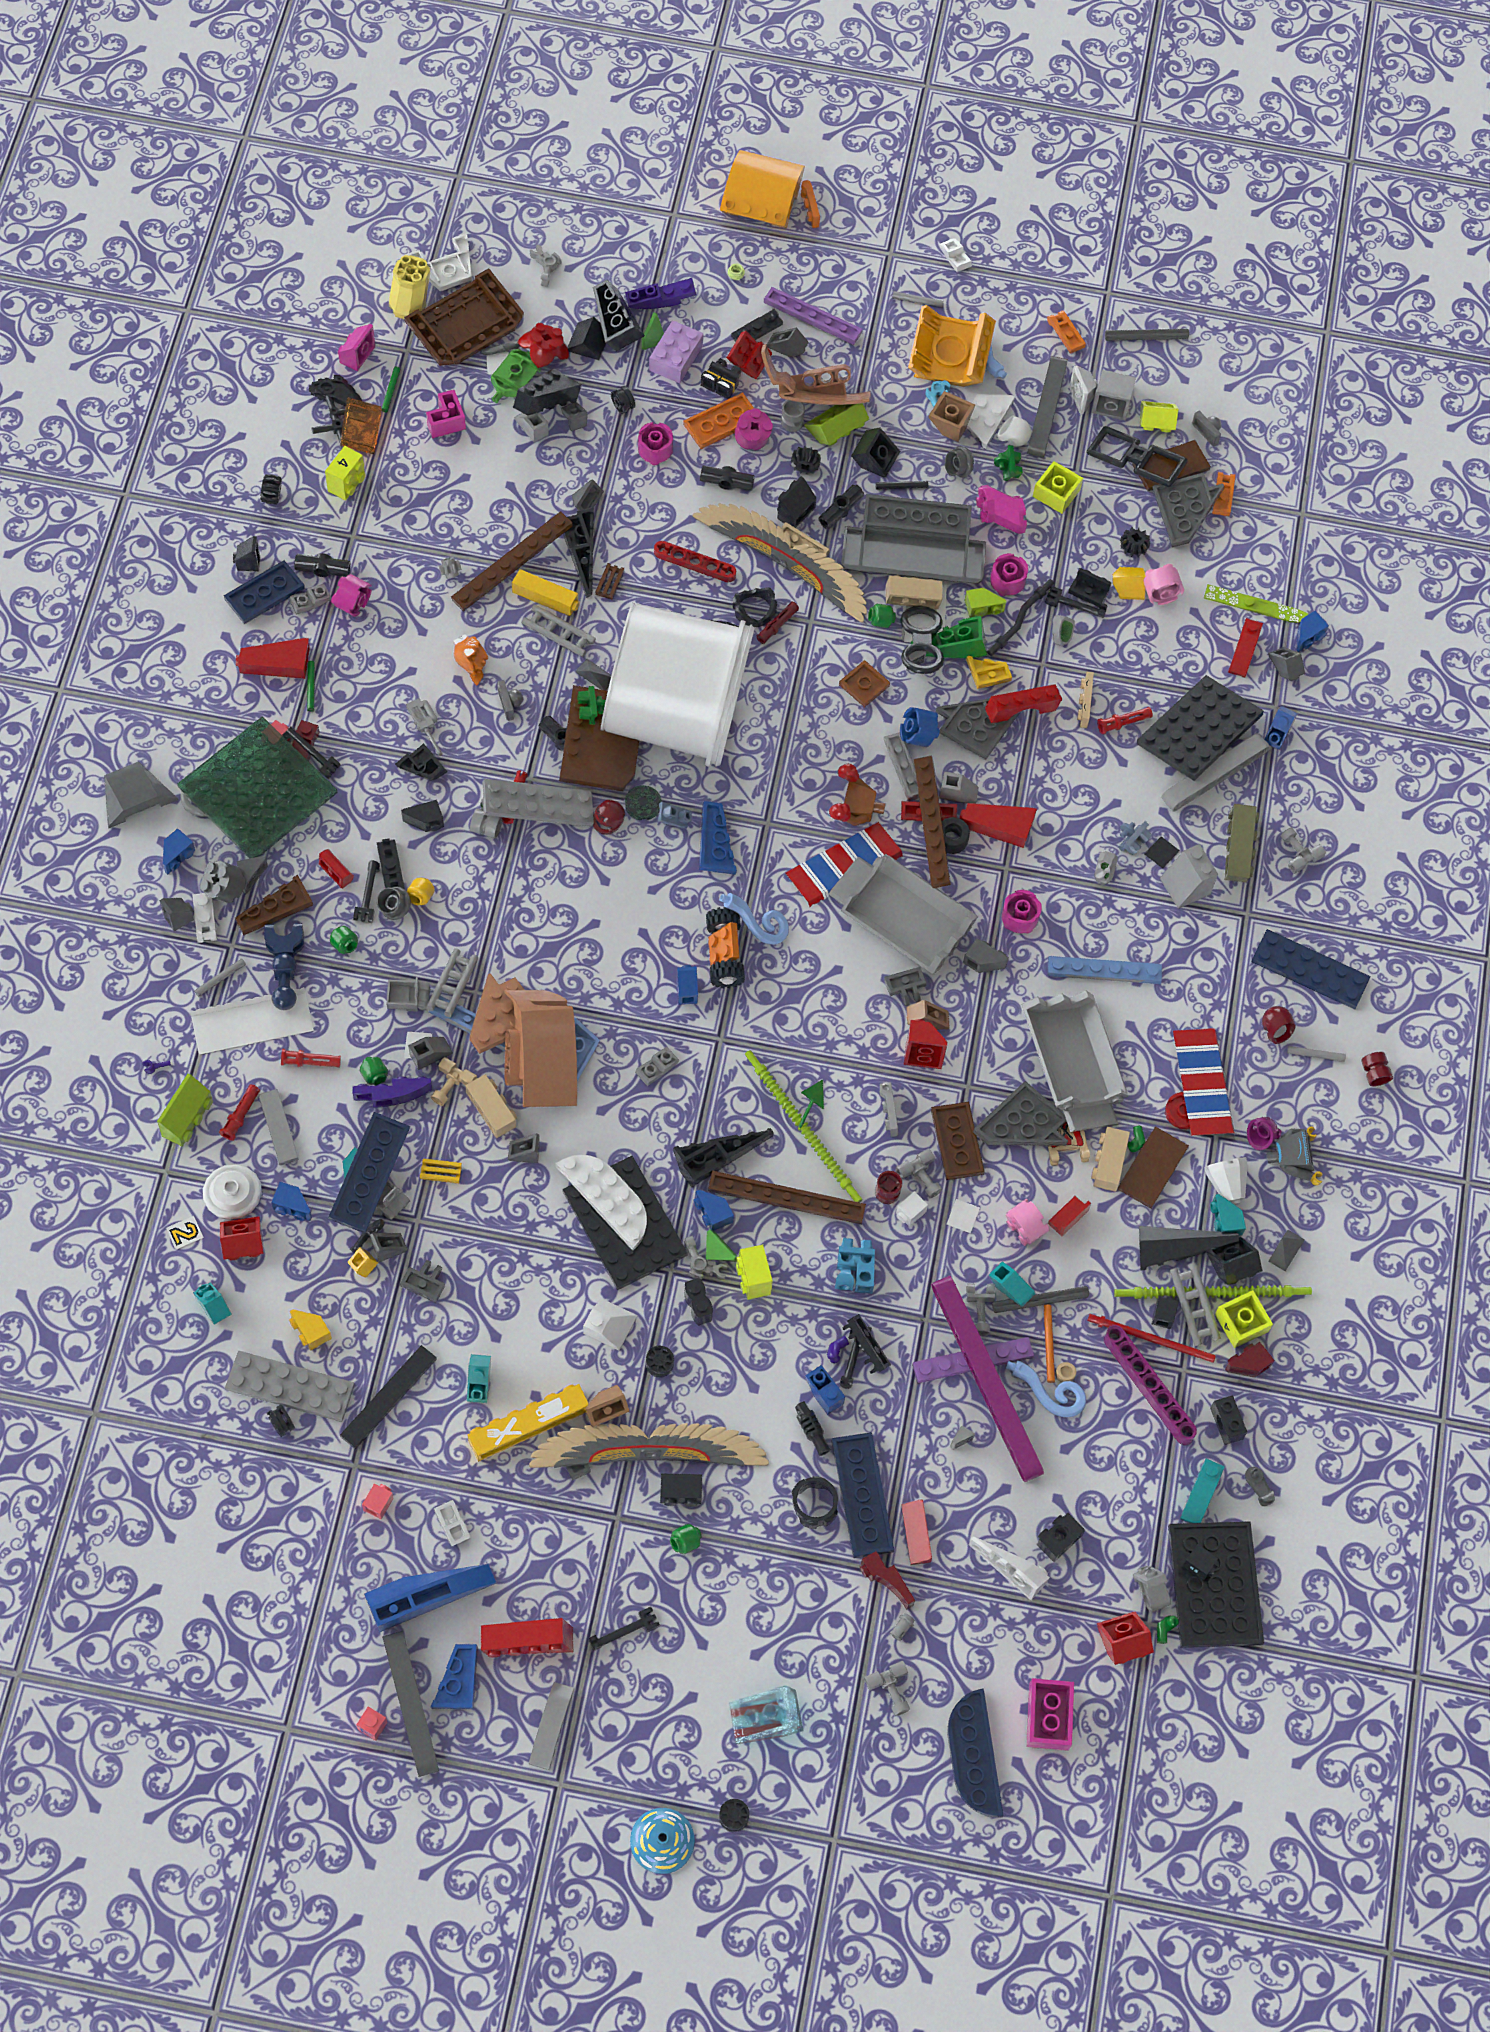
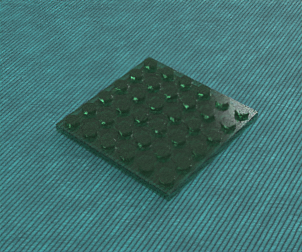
M263 716L177 783L178 788L249 859L260 857L338 793L337 789Z

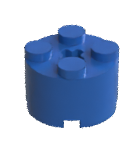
M914 707L906 710L903 718H905L904 724H900L901 740L908 744L928 747L934 738L937 739L940 734L938 713Z

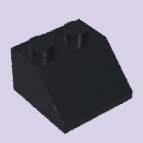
M879 427L864 432L851 457L862 469L884 478L901 451Z
M1241 1236L1239 1237V1244L1234 1242L1223 1245V1248L1218 1250L1217 1248L1206 1250V1254L1218 1277L1227 1285L1235 1284L1239 1280L1253 1277L1263 1271L1259 1251Z

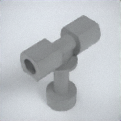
M1291 827L1285 830L1280 837L1285 843L1290 842L1297 851L1296 858L1289 861L1288 864L1289 869L1295 874L1304 869L1308 862H1316L1325 857L1326 851L1320 844L1310 850L1308 847L1303 848L1295 838L1297 833Z
M929 1148L919 1153L912 1162L907 1160L895 1169V1172L901 1176V1179L911 1174L914 1177L919 1176L927 1187L925 1192L929 1198L937 1196L942 1191L939 1183H933L925 1172L926 1166L934 1162L935 1159Z
M904 1661L891 1665L889 1670L879 1674L877 1671L864 1677L869 1691L879 1686H882L883 1689H888L894 1702L892 1711L895 1716L910 1710L907 1701L902 1702L895 1686L898 1683V1678L908 1674Z

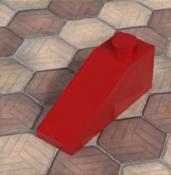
M1248 618L1245 619L1228 673L1246 677L1263 623Z

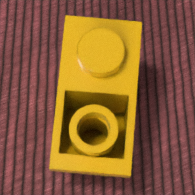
M294 1309L290 1311L291 1318L289 1322L294 1330H299L301 1335L298 1337L303 1346L307 1345L310 1351L332 1339L331 1333L321 1316Z

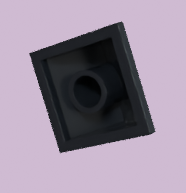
M595 317L578 322L568 344V352L600 360L606 346L601 323Z

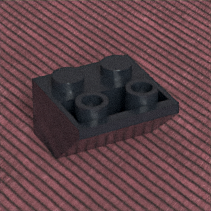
M802 476L797 481L794 480L790 484L789 489L786 492L783 491L778 497L777 519L795 528L816 508L817 497Z

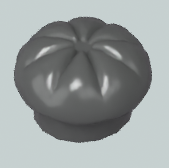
M957 446L948 452L945 458V469L949 475H957L964 478L971 474L974 467V458L968 448Z
M392 887L383 889L378 894L376 903L378 909L387 919L398 920L408 913L411 899L405 889Z

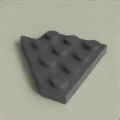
M1201 473L1175 480L1171 487L1161 484L1153 486V493L1172 548L1190 543L1224 490V484L1208 487L1205 475Z
M990 698L937 707L936 712L947 719L940 729V734L985 760L1020 714L1018 712L1007 721L991 723L985 710Z
M1026 1081L976 1126L973 1131L987 1145L1066 1146L1068 1140L1058 1132L1067 1122L1065 1114Z

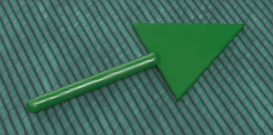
M823 1079L801 1092L811 1101L799 1123V1128H802L813 1103L824 1109Z

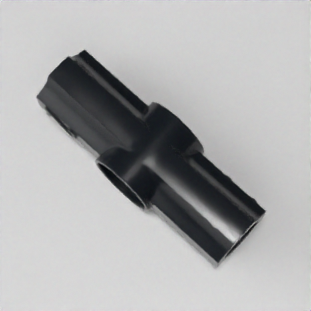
M703 465L700 474V481L718 484L720 488L725 490L735 487L752 491L755 475L737 472L735 468L730 466H724L721 469Z
M857 484L851 485L842 495L835 497L834 503L818 518L821 526L825 529H830L841 518H845L849 510L864 497L861 487Z
M319 553L317 556L297 554L295 556V570L313 572L319 577H327L329 574L344 577L350 575L351 562L348 560L334 559L325 553Z
M551 716L544 717L538 725L539 728L555 743V747L558 750L563 751L565 740L559 739H565L567 728H563Z

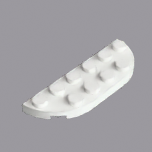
M574 1155L556 1163V1167L623 1241L634 1250L645 1235L647 1216L642 1201L606 1162L599 1158L588 1155Z

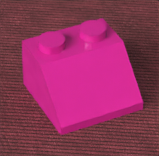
M372 324L357 327L353 333L348 335L347 341L338 350L339 362L356 371L360 369L375 348Z

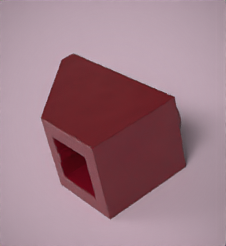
M1261 1342L1255 1345L1251 1343L1243 1349L1244 1353L1239 1356L1235 1354L1228 1359V1365L1225 1370L1228 1373L1256 1378L1269 1369L1275 1360Z

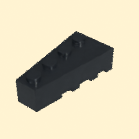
M605 280L593 287L604 339L611 348L617 352L645 336L621 293L612 283Z
M551 369L518 389L513 408L528 416L543 412L544 408L554 409L555 405L565 406L567 402L576 403L582 384L563 375L559 370Z

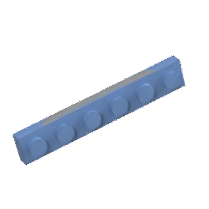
M1049 956L1047 976L1161 984L1162 964Z
M440 995L439 1000L450 1002V1000ZM457 1004L451 1017H446L444 1015L446 1010L436 1006L433 1011H429V1013L471 1034L476 1014ZM505 1042L495 1046L505 1052Z

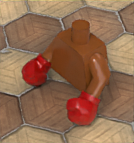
M849 763L840 766L837 774L840 778L848 781L844 804L837 803L832 805L829 809L830 817L857 826L871 822L873 812L884 814L886 803L875 801L877 792L859 777L856 767Z

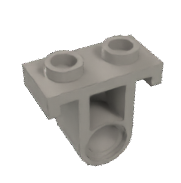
M1144 1566L1133 1574L1135 1582L1139 1584L1145 1605L1150 1612L1171 1605L1165 1582H1167L1165 1573L1153 1567Z

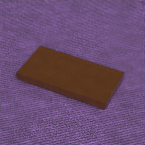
M1196 440L1166 449L1188 459L1187 464L1176 480L1210 470L1211 466ZM1155 453L1148 460L1143 470L1168 479L1179 462ZM1139 476L1147 492L1153 490L1154 485L1159 484Z
M969 1101L931 1107L946 1180L984 1175L985 1171L977 1135L973 1133L975 1126Z
M1155 1126L1117 1190L1152 1209L1189 1145Z

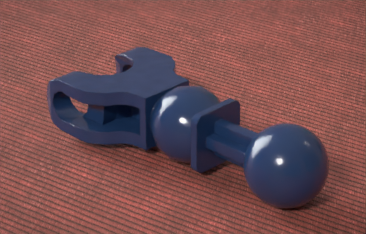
M294 923L292 932L281 936L275 933L273 924H267L264 928L266 949L275 957L272 969L275 980L278 981V988L272 994V1002L279 1010H289L295 1005L297 1000L295 991L290 988V980H294V972L297 965L295 955L304 947L302 923Z

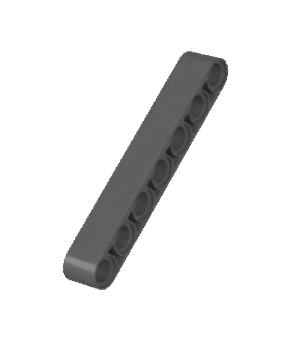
M1055 356L1050 358L1027 454L1040 457L1045 455L1068 359Z
M403 1631L382 1636L418 1777L438 1772L439 1767Z

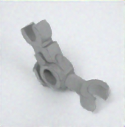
M536 245L537 252L530 250V257L536 259L543 266L544 273L541 274V286L548 287L550 273L562 261L555 252L550 256L547 252L544 253L540 245Z
M693 1236L685 1238V1246L692 1257L690 1260L691 1271L688 1274L695 1279H703V1274L710 1277L715 1275L718 1279L725 1280L726 1275L721 1274L719 1270H727L728 1265L724 1263L716 1265L715 1261L706 1260L698 1254Z

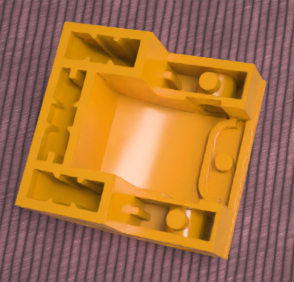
M739 150L728 176L720 211L787 228L794 199L797 200L805 166Z

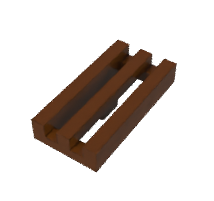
M607 563L595 595L613 600L624 574V568H618L616 565L613 567L610 563ZM609 571H612L603 592H601ZM615 573H618L610 594H607Z

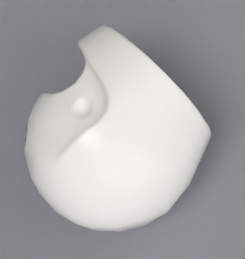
M1011 416L1001 426L997 437L1001 441H1009L1010 445L1014 447H1020L1029 441L1031 428L1024 419Z

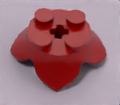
M537 323L531 331L523 334L517 342L522 348L530 349L531 360L538 368L549 365L555 357H558L560 360L569 358L568 348L563 340V332L560 328Z

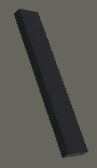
M421 1345L340 1434V1437L354 1449H357L437 1360V1357Z

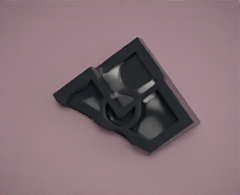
M424 743L410 755L407 753L395 763L398 768L430 781L448 772Z

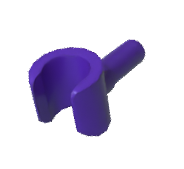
M145 1060L142 1062V1065L145 1067L150 1066L148 1069H144L147 1074H153L160 1067L170 1066L171 1062L152 1063L150 1060Z

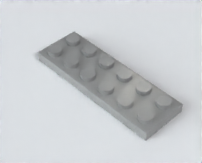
M484 779L482 782L484 815L592 827L594 824L592 791L493 779Z
M238 1350L225 1390L342 1422L355 1383Z

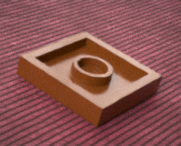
M864 660L839 681V686L865 708L890 687V682Z

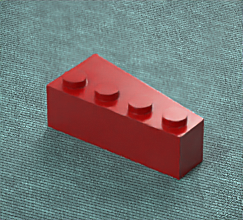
M563 1618L481 1625V1651L492 1658L506 1654L517 1656L520 1654L574 1652L573 1627Z

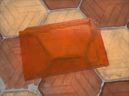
M347 397L340 446H346L374 455L382 411L381 406Z

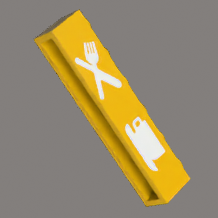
M572 1384L565 1387L558 1394L551 1393L547 1395L544 1400L538 1403L537 1401L526 1405V1408L520 1411H511L505 1418H496L485 1427L472 1429L467 1434L468 1442L479 1462L587 1413L585 1408L589 1403L580 1385L574 1386Z

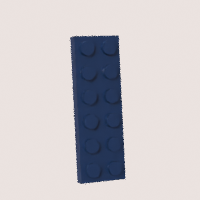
M1268 929L1251 961L1354 1010L1371 977Z
M373 1112L329 1214V1220L364 1234L366 1233L411 1126Z
M872 1432L832 1438L831 1442L853 1559L866 1557L877 1551L878 1555L893 1553L894 1545Z

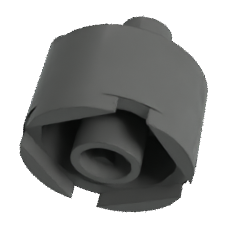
M222 861L209 862L206 865L200 889L210 898L232 903L234 902L232 900L239 898L244 891L246 881L242 875L243 870L238 866Z

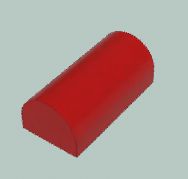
M329 849L319 853V865L340 888L343 889L351 883L354 875Z

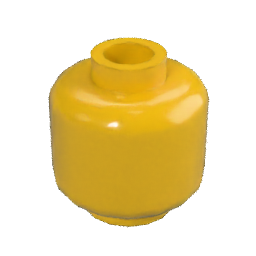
M419 877L412 881L407 892L412 904L425 905L433 896L435 889L429 879Z

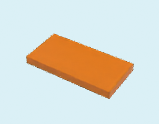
M742 392L683 420V425L700 449H703L734 434L740 416L754 407Z

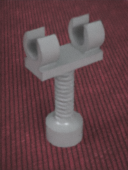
M967 1283V1302H977L978 1323L975 1326L980 1336H987L990 1334V1325L985 1321V1302H994L995 1284H987L986 1294H975V1284Z

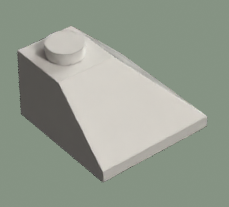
M1074 366L1069 388L1081 415L1084 414L1094 398L1098 384L1097 380L1093 379L1091 372L1079 366Z
M601 1299L593 1307L585 1321L583 1334L620 1350L637 1315Z

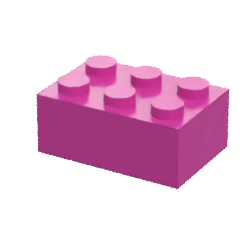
M1032 1678L1029 1683L1026 1747L1069 1751L1072 1746L1074 1682Z

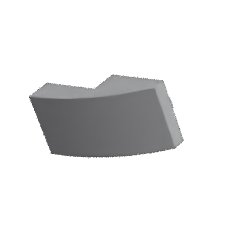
M325 584L308 587L305 593L290 596L289 601L297 615L325 604L332 597Z
M665 1047L654 1054L650 1061L638 1067L635 1073L649 1086L672 1069L679 1062V1059L668 1047Z

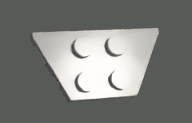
M977 394L972 403L975 404V408L966 429L970 430L974 438L977 437L982 442L983 448H987L1014 402L1015 396Z

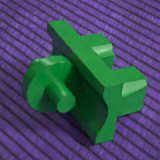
M1008 445V449L1003 453H999L998 457L994 459V465L1003 471V481H1009L1011 477L1019 478L1023 473L1022 467L1015 465L1021 461V453L1014 451L1013 445Z
M589 686L588 691H579L577 695L578 704H587L588 706L579 708V718L589 719V724H595L597 711L598 714H603L606 700L602 699V696L595 697L594 686Z

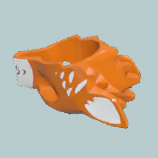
M464 634L454 640V658L457 664L469 673L472 681L477 686L483 679L482 669L489 658L480 642L476 640V637H468Z

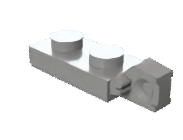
M891 1082L881 1083L880 1096L885 1100L882 1101L883 1112L888 1114V1119H885L886 1131L890 1130L891 1137L898 1136V1125Z

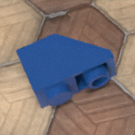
M1316 611L1301 619L1297 633L1296 650L1298 652L1310 648L1313 642L1320 641L1327 635L1326 632L1329 625Z
M1281 706L1264 740L1270 746L1280 750L1298 713Z
M178 828L164 839L163 867L167 875L171 871L177 870L180 864L185 859L191 858L195 852L193 841Z
M684 965L677 967L678 1005L698 1004L697 966Z
M279 1182L271 1202L273 1210L280 1215H292L300 1221H311V1211L299 1187Z
M702 1190L695 1192V1199L693 1201L697 1210L701 1209L703 1213L702 1220L706 1227L709 1226L711 1230L715 1231L733 1223L734 1214L725 1198Z
M822 1365L805 1375L815 1399L827 1415L844 1404L845 1395Z

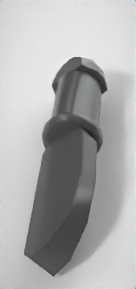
M518 341L482 349L481 353L483 355L496 354L515 348L518 349L520 345L517 343Z

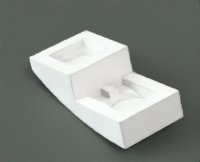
M955 238L940 244L945 257L956 272L972 266V261L963 252V246Z
M453 1500L434 1508L451 1547L471 1538Z

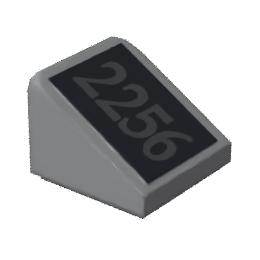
M915 651L909 655V659L917 665L923 664L926 651Z
M961 1426L951 1442V1449L954 1450L972 1441L975 1433Z

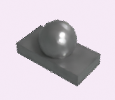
M1200 410L1195 412L1192 425L1213 447L1218 445L1221 437L1219 432L1221 429L1220 419L1215 416L1206 418Z
M500 680L497 682L498 694L506 720H514L513 707H518L522 704L523 695L516 689L507 691L505 681Z

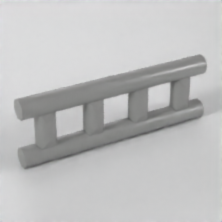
M536 604L531 609L535 612L530 620L524 617L521 622L581 657H584L586 651L582 649L587 642L594 644L596 640L592 635ZM541 617L550 620L546 628L537 624ZM556 625L566 629L561 636L552 632ZM572 633L581 638L576 645L567 641Z
M455 948L428 1002L427 1010L433 1011L436 1006L446 1010L444 1013L446 1017L452 1016L477 963V955L473 954L470 959L459 956L461 952L459 949ZM455 963L466 966L463 974L452 970ZM449 977L459 980L456 988L445 985ZM442 992L453 995L449 1003L439 1000Z
M1195 1262L1189 1264L1190 1271L1179 1273L1178 1269L1174 1268L1170 1270L1194 1346L1202 1344L1200 1338L1212 1335L1213 1341L1221 1339ZM1193 1278L1196 1290L1185 1293L1182 1281ZM1199 1297L1202 1309L1191 1312L1188 1300ZM1205 1316L1209 1328L1198 1331L1194 1319Z

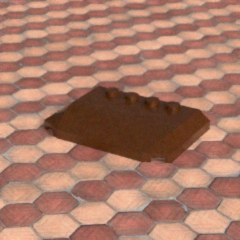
M488 268L476 275L475 280L422 311L417 309L405 316L404 321L438 365L442 366L459 364L514 332L524 317V312Z
M573 685L559 782L623 792L628 783L635 777L640 740L605 731V729L604 731L601 730L603 714H598V711L595 717V724H589V719H580L579 708L588 706L587 704H578L577 695L579 691H588V687ZM595 689V697L602 696V699L606 700L608 691Z

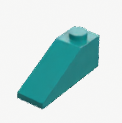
M1207 1458L1205 1459L1181 1514V1520L1188 1523H1201L1225 1466Z

